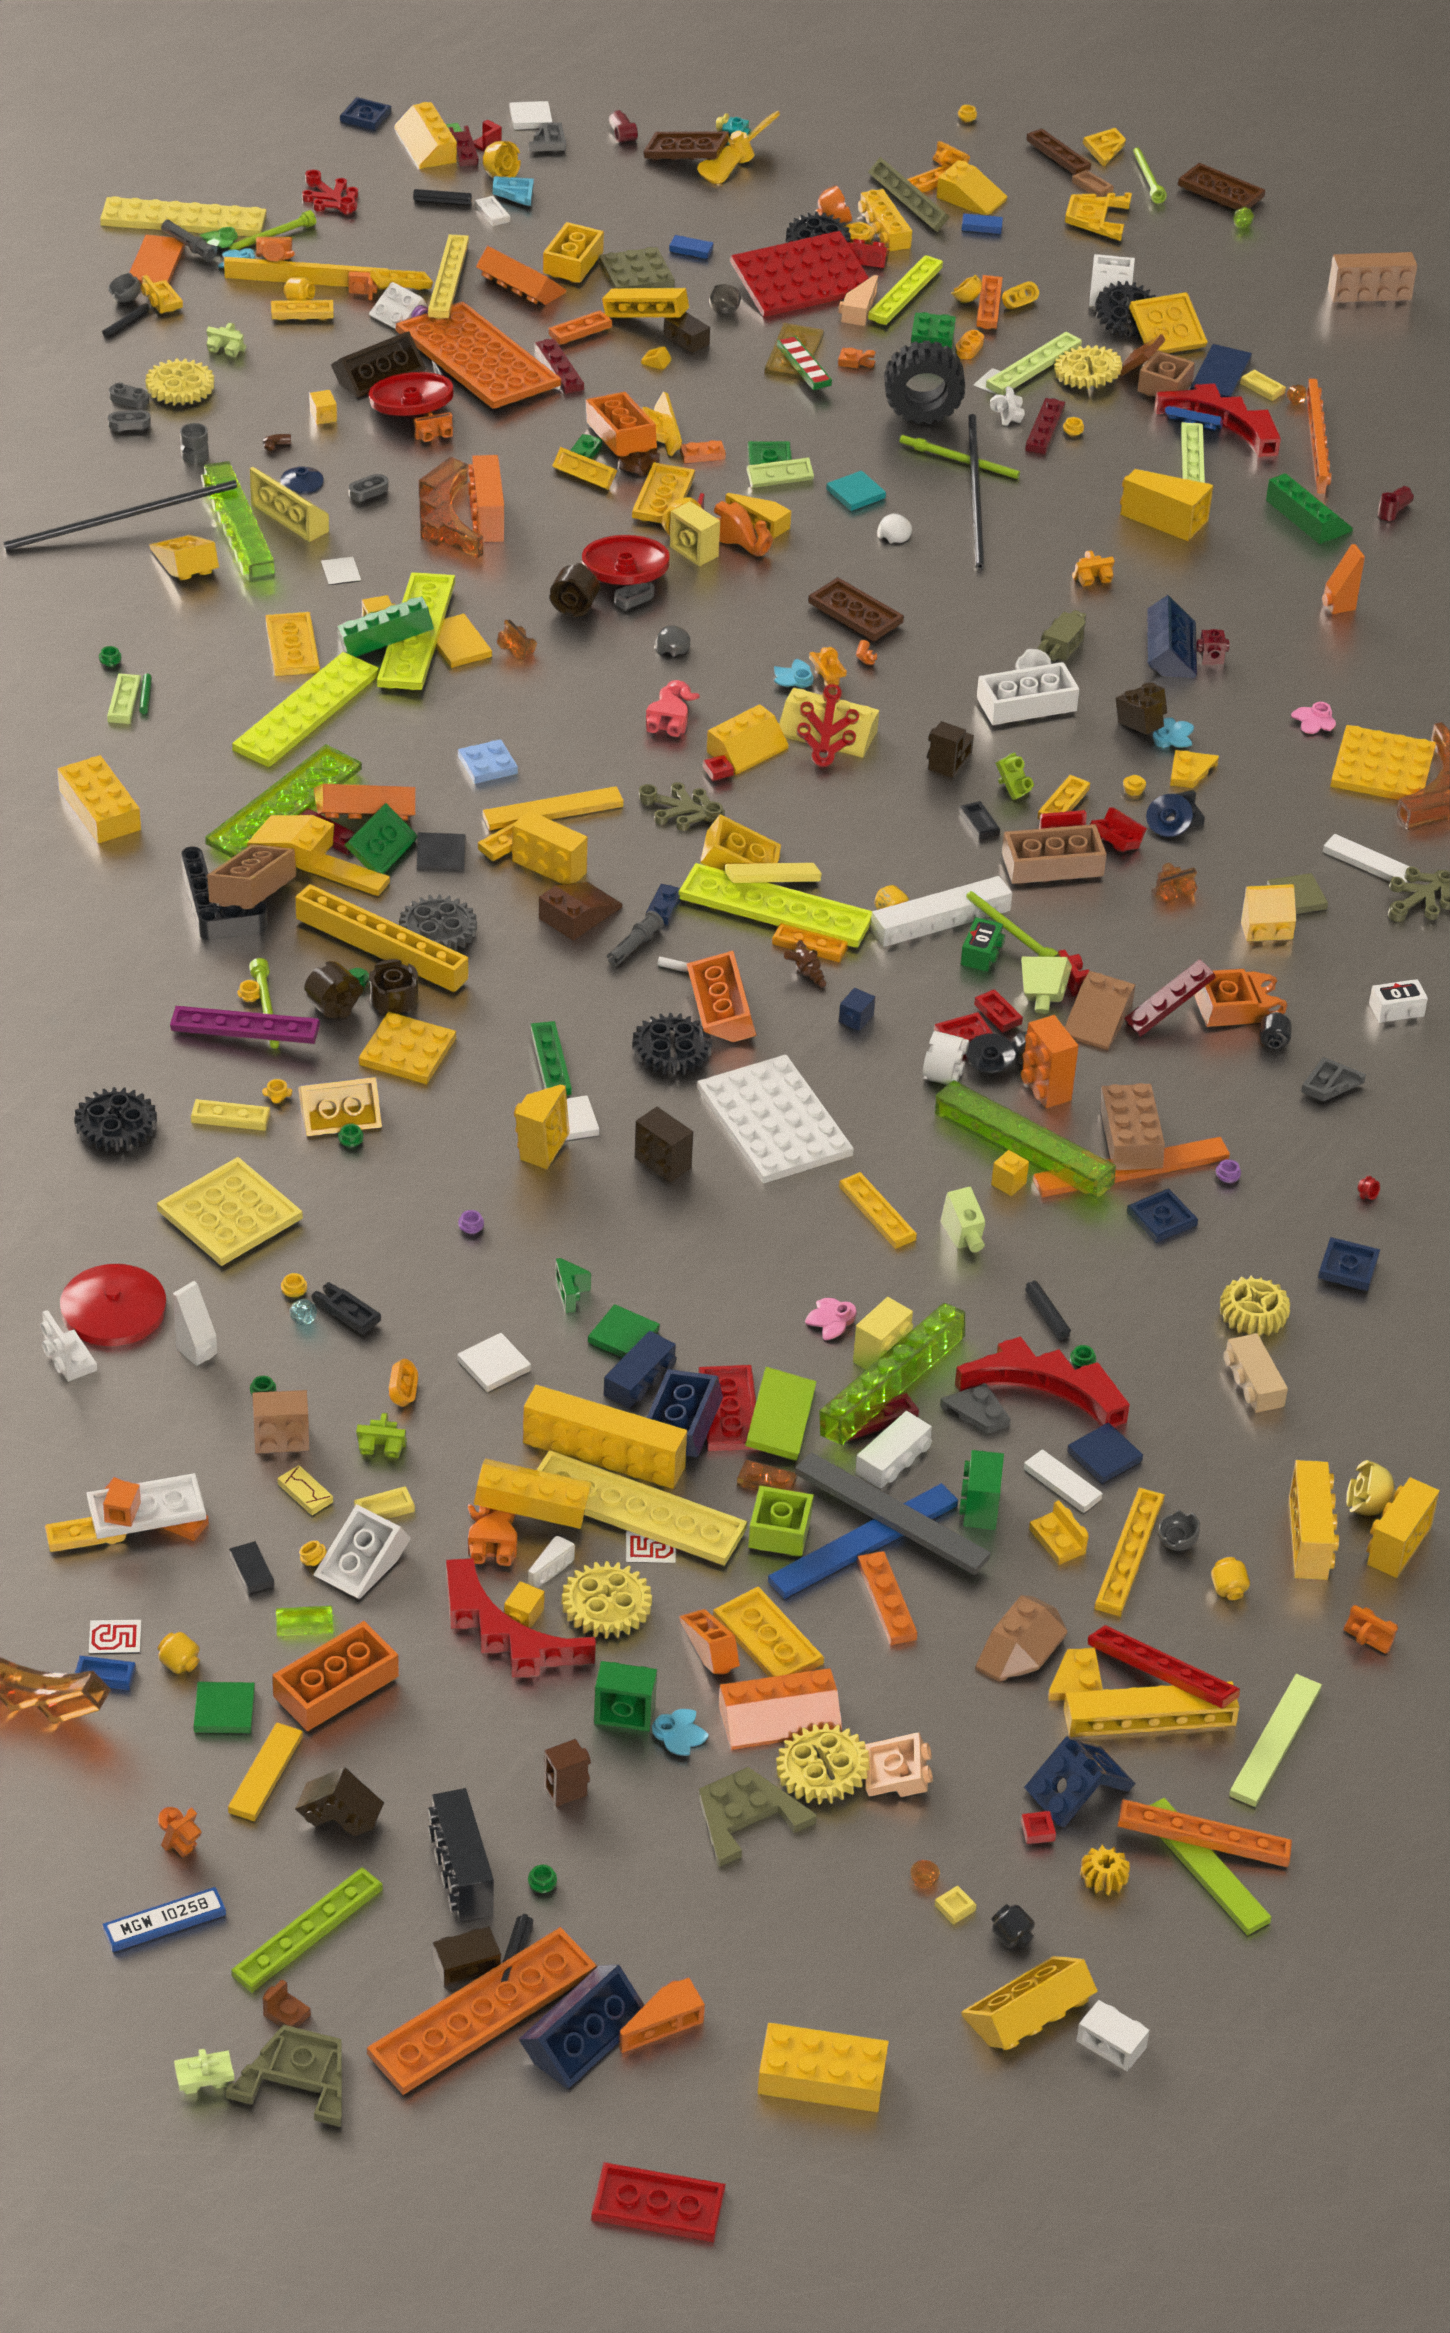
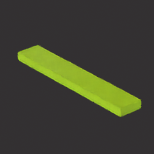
M1165 1798L1149 1805L1177 1812ZM1160 1837L1247 1936L1271 1923V1915L1211 1849Z
M361 1867L232 1968L231 1976L253 1993L383 1890V1883Z

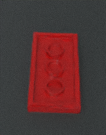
M752 1366L699 1367L698 1373L718 1376L723 1394V1399L706 1437L708 1451L753 1450L754 1448L745 1446L756 1405Z
M603 2162L591 2220L714 2242L726 2184Z

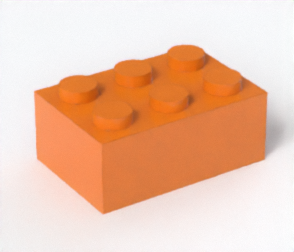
M1055 1015L1029 1022L1027 1034L1025 1035L1026 1046L1023 1053L1022 1081L1030 1087L1035 1098L1040 1100L1045 1108L1071 1101L1079 1045Z

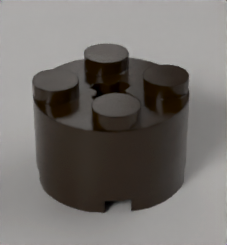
M582 563L565 566L559 571L550 588V602L560 613L565 614L569 612L573 613L572 616L574 617L583 616L592 606L599 592L600 583L595 575Z
M389 959L377 963L372 972L370 970L369 1000L380 1015L386 1016L388 1012L399 1014L415 1010L418 1001V972L413 965L408 963L407 966L401 964V960Z
M328 961L325 963L326 966L321 969L319 967L315 968L308 976L304 985V990L307 992L305 997L307 1001L326 1017H340L344 1019L351 1014L352 1008L362 995L364 988L359 980L340 963Z

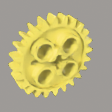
M1089 345L1086 348L1079 346L1078 350L1071 348V352L1064 351V355H1059V359H1056V364H1054L1056 378H1059V382L1064 381V385L1070 384L1071 388L1078 385L1079 389L1083 386H1086L1087 389L1090 386L1098 388V384L1106 386V382L1112 383L1113 379L1118 378L1122 370L1121 356H1118L1117 352H1112V349L1106 350L1105 346L1099 349L1098 345L1090 348Z
M176 358L175 362L168 359L166 364L159 362L160 367L154 365L153 370L149 369L148 374H146V389L151 394V397H157L158 402L165 400V404L173 402L174 406L178 402L182 406L185 405V402L193 404V400L201 402V398L206 399L207 394H212L214 389L212 370H208V366H203L202 362L195 364V360L187 362L186 358L183 361H179Z
M606 1561L604 1567H600L597 1562H594L593 1569L584 1565V1573L575 1570L574 1578H567V1585H563L561 1604H563V1613H567V1621L574 1620V1628L583 1626L584 1634L592 1630L593 1637H597L601 1632L604 1634L605 1639H608L609 1633H614L619 1638L620 1631L623 1630L629 1635L630 1627L639 1629V1623L646 1622V1615L651 1613V1587L646 1586V1578L639 1579V1571L630 1573L631 1566L620 1569L619 1562L614 1567H610L609 1561Z
M815 1724L813 1725V1731L809 1732L807 1729L802 1728L803 1735L799 1736L793 1733V1742L785 1740V1748H779V1757L776 1758L778 1778H780L781 1786H786L788 1794L795 1792L797 1800L804 1795L806 1803H809L813 1798H817V1803L821 1804L823 1798H827L831 1804L833 1803L834 1796L844 1800V1792L853 1795V1786L861 1788V1779L868 1778L867 1770H870L869 1753L866 1750L865 1742L859 1741L858 1734L851 1736L849 1728L840 1732L839 1725H836L833 1730H829L828 1724H825L823 1730H819ZM814 1748H816L819 1752L820 1759H818L816 1750H814ZM826 1769L829 1770V1776H830V1778H829L828 1775H827Z

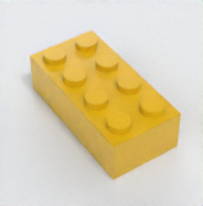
M101 755L57 768L59 791L98 844L141 830L139 806Z
M1295 1461L1289 1493L1295 1578L1328 1580L1329 1570L1335 1567V1553L1333 1551H1338L1339 1535L1334 1534V1530L1337 1528V1514H1332V1510L1335 1509L1336 1497L1335 1493H1331L1334 1486V1474L1329 1473L1328 1462Z
M768 2023L759 2070L757 2094L879 2112L889 2041Z

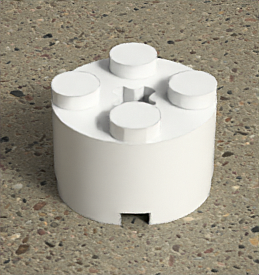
M934 1031L929 1044L933 1045L926 1052L924 1060L923 1079L949 1086H957L959 1076H962L964 1072L965 1061H962L963 1054L967 1053L969 1040Z

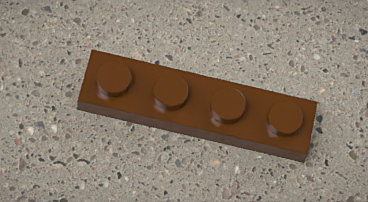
M1041 128L1027 133L1026 141L1072 174L1076 175L1084 170H1091V163L1044 129Z

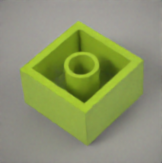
M759 1486L749 1527L748 1548L802 1557L812 1517L813 1494Z

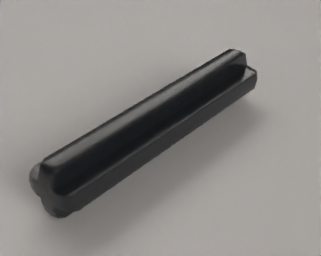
M414 189L413 200L471 205L472 194Z
M1038 1281L1028 1282L1025 1291L1059 1340L1069 1338L1071 1329Z
M528 1914L517 1916L503 1962L526 1948L534 1923L533 1918L528 1917ZM512 1966L504 1971L501 1982L508 1981Z

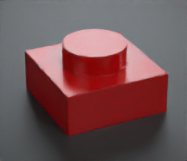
M725 755L703 760V768L712 781L734 775V768Z
M1050 1811L1021 1815V1825L1026 1844L1055 1841L1056 1832Z

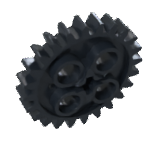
M808 212L807 217L800 215V220L794 218L793 223H789V227L786 229L785 241L788 243L841 231L845 240L850 242L851 233H849V227H846L845 222L840 223V218L834 220L833 215L826 217L825 212L822 216L818 212H815V215L812 216Z
M1117 281L1116 286L1110 283L1109 288L1104 287L1096 299L1094 309L1097 312L1096 318L1101 319L1100 325L1106 324L1105 330L1113 329L1112 334L1119 332L1120 338L1123 334H1126L1128 339H1130L1131 335L1138 338L1140 332L1129 305L1131 301L1155 298L1156 295H1149L1150 289L1144 291V285H1141L1139 288L1136 287V282L1129 285L1128 281H1125V284L1122 285L1120 281Z
M669 1013L668 1017L659 1014V1019L650 1016V1022L643 1020L642 1026L636 1027V1032H633L632 1049L634 1050V1056H638V1062H645V1068L653 1066V1072L662 1069V1074L664 1075L667 1071H671L675 1075L676 1071L680 1070L682 1074H685L686 1069L694 1072L695 1065L702 1067L703 1062H708V1056L711 1055L712 1038H710L711 1034L704 1032L703 1026H700V1020L691 1022V1016L683 1019L681 1013L677 1017H673L672 1013ZM671 1030L674 1032V1050H675V1057H671V1052H670V1049H671L670 1031H671Z
M115 1087L112 1088V1092H108L105 1088L102 1089V1094L93 1092V1098L86 1096L85 1103L79 1102V1109H75L74 1116L76 1133L80 1134V1139L87 1140L88 1146L95 1143V1149L97 1150L105 1146L106 1152L111 1147H114L116 1152H119L120 1147L129 1150V1145L131 1144L139 1147L138 1141L147 1142V1136H153V1130L156 1129L157 1112H155V1105H151V1099H145L143 1093L136 1096V1090L127 1093L126 1087L120 1092H117Z

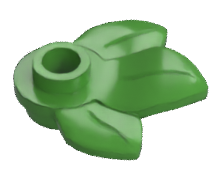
M223 227L219 231H211L200 235L208 244H213L217 248L229 247L238 238L237 232H235L233 227Z

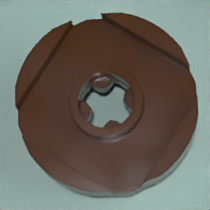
M653 448L647 452H634L628 456H617L618 467L622 470L637 473L640 476H646L649 474L654 462L660 463V453L657 452V448Z

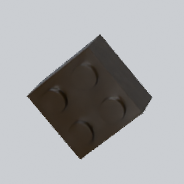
M656 1106L636 1120L634 1158L671 1183L692 1168L694 1131Z

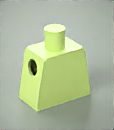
M1022 956L1024 994L1029 1001H1035V1012L1047 1014L1049 1013L1050 1002H1061L1063 1000L1072 965L1067 957Z
M971 1186L947 1192L940 1220L956 1248L968 1246L971 1252L982 1250L985 1246L982 1240L985 1219Z

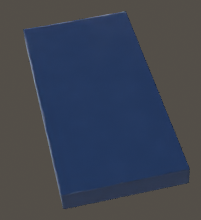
M1212 344L1190 390H1194L1197 384L1215 383L1221 398L1232 397L1251 361L1252 353Z

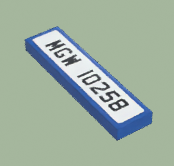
M216 1887L103 1923V1931L112 1952H116L225 1916L226 1909Z

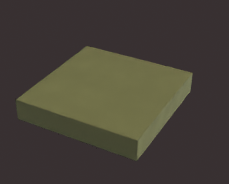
M1312 873L1267 880V886L1294 885L1296 914L1326 910L1328 907V902Z

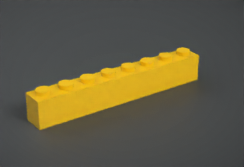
M311 884L295 897L296 919L381 959L401 960V964L407 966L409 963L416 968L418 976L452 992H455L468 980V957Z

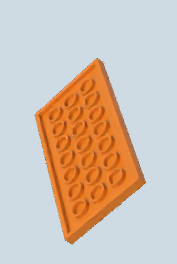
M463 301L452 305L449 318L436 319L428 317V313L396 323L395 331L399 334L409 331L416 347L492 409L500 408L509 403L517 402L518 400L561 386V378Z

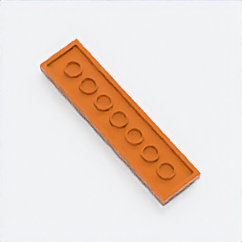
M559 1927L367 2047V2055L401 2094L404 2095L577 1986L597 1968V1965ZM512 1966L508 1981L501 1982L504 1971Z

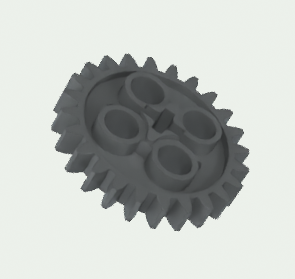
M441 894L437 896V899H433L431 895L428 896V900L419 897V903L411 901V907L405 906V912L400 913V926L454 951H457V946L465 948V942L471 943L472 937L476 936V914H473V908H467L466 902L460 904L459 898L451 901V896L442 899Z

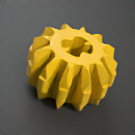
M1103 1845L1099 1848V1851L1091 1848L1088 1855H1084L1081 1862L1080 1876L1082 1880H1085L1086 1888L1094 1887L1095 1894L1100 1890L1105 1891L1107 1896L1111 1893V1890L1119 1893L1122 1886H1126L1129 1880L1130 1865L1129 1861L1125 1860L1124 1852L1116 1853L1115 1847L1106 1850Z

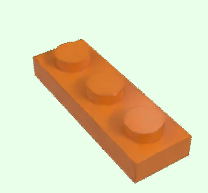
M600 310L550 327L549 336L552 339L554 338L559 345L566 344L612 327V320Z

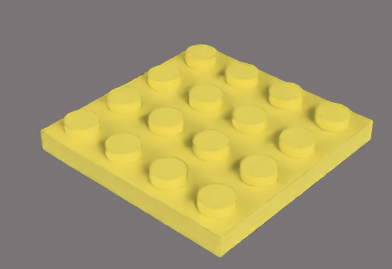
M239 1157L157 1203L158 1212L221 1266L303 1219V1212Z

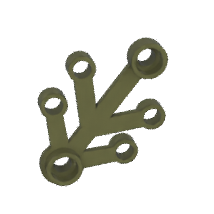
M675 782L671 785V795L679 797V799L657 794V788L652 784H644L639 787V799L644 805H651L656 802L673 807L655 811L654 821L659 825L666 824L670 817L678 816L676 818V828L684 831L690 828L691 823L703 820L714 823L720 814L725 816L722 804L710 801L706 795V790L703 788L694 789L691 799L685 790V785ZM689 812L695 813L689 816L682 815Z
M1408 867L1406 869L1404 878L1407 881L1429 882L1428 885L1405 883L1401 877H1393L1391 879L1389 888L1393 892L1404 891L1414 893L1404 901L1397 900L1390 905L1387 914L1392 921H1404L1408 909L1425 899L1426 905L1424 916L1430 920L1437 919L1440 908L1435 904L1434 892L1437 890L1441 891L1440 907L1450 910L1449 871L1439 870L1434 874L1420 873L1416 867Z

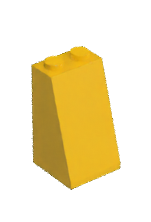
M1134 469L1129 475L1124 477L1122 482L1123 495L1120 499V515L1189 541L1209 521L1213 485Z

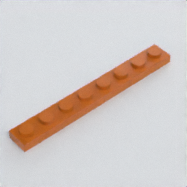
M1309 379L1306 398L1317 493L1325 494L1327 485L1331 484V473H1329L1330 460H1328V448H1326V424L1324 423V411H1322V389L1318 387L1317 379Z

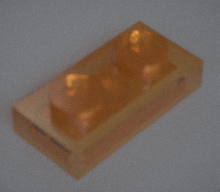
M746 1459L737 1477V1486L755 1491L759 1490V1486L792 1491L797 1481V1475L794 1472Z

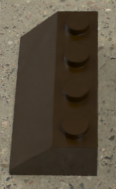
M409 331L344 356L331 364L339 384L356 398L368 394L374 384L387 377L426 370Z

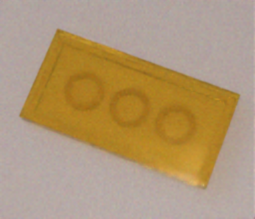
M784 323L777 340L796 336L810 354L815 357L822 341L824 330ZM776 340L766 363L764 374L805 381L779 350Z

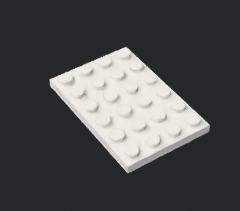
M786 1054L697 1081L698 1091L763 1184L853 1156L854 1148Z

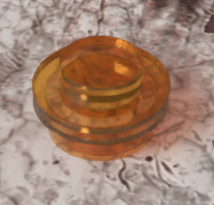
M1293 385L1288 389L1287 398L1290 403L1300 405L1305 400L1306 388L1303 385Z
M928 1860L915 1862L910 1870L911 1879L920 1888L932 1887L938 1881L940 1875L938 1866Z

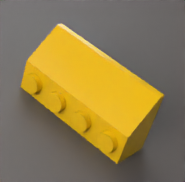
M422 102L413 105L395 124L396 132L419 169L457 163V142L432 102Z
M485 1458L476 1487L474 1505L581 1529L592 1483Z
M1053 1956L963 2010L961 2014L989 2047L1009 2050L1016 2047L1020 2043L1019 2040L1024 2036H1031L1040 2032L1043 2029L1042 2025L1047 2022L1063 2018L1066 2015L1065 2011L1070 2008L1086 2004L1089 2001L1088 1997L1098 1991L1084 1959Z

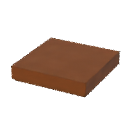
M1160 334L1134 350L1122 363V370L1119 376L1125 375L1149 360L1165 342L1164 336Z

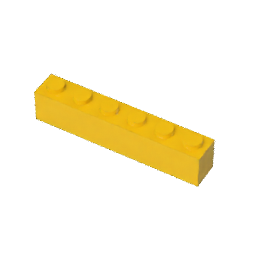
M1160 1685L1157 1687H1132L1129 1689H1104L1100 1691L1066 1693L1063 1712L1069 1736L1082 1737L1236 1726L1239 1704L1236 1699L1222 1709L1173 1685Z

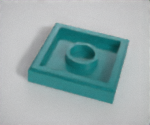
M862 470L826 484V490L850 511L886 498V491Z

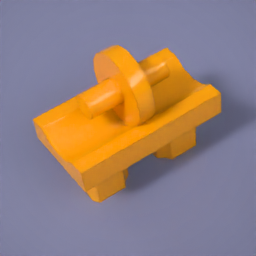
M938 141L937 150L932 160L941 166L947 164L952 166L958 160L969 163L970 156L942 141Z
M1086 551L1085 558L1079 559V562L1075 564V572L1072 573L1073 580L1079 579L1083 587L1093 584L1094 577L1099 576L1102 583L1111 582L1114 576L1112 568L1115 561L1113 556L1101 558L1100 555L1095 556L1093 551Z
M823 647L819 653H809V659L815 665V671L823 676L826 686L829 684L839 685L840 678L846 677L847 670L838 660V652L835 648Z

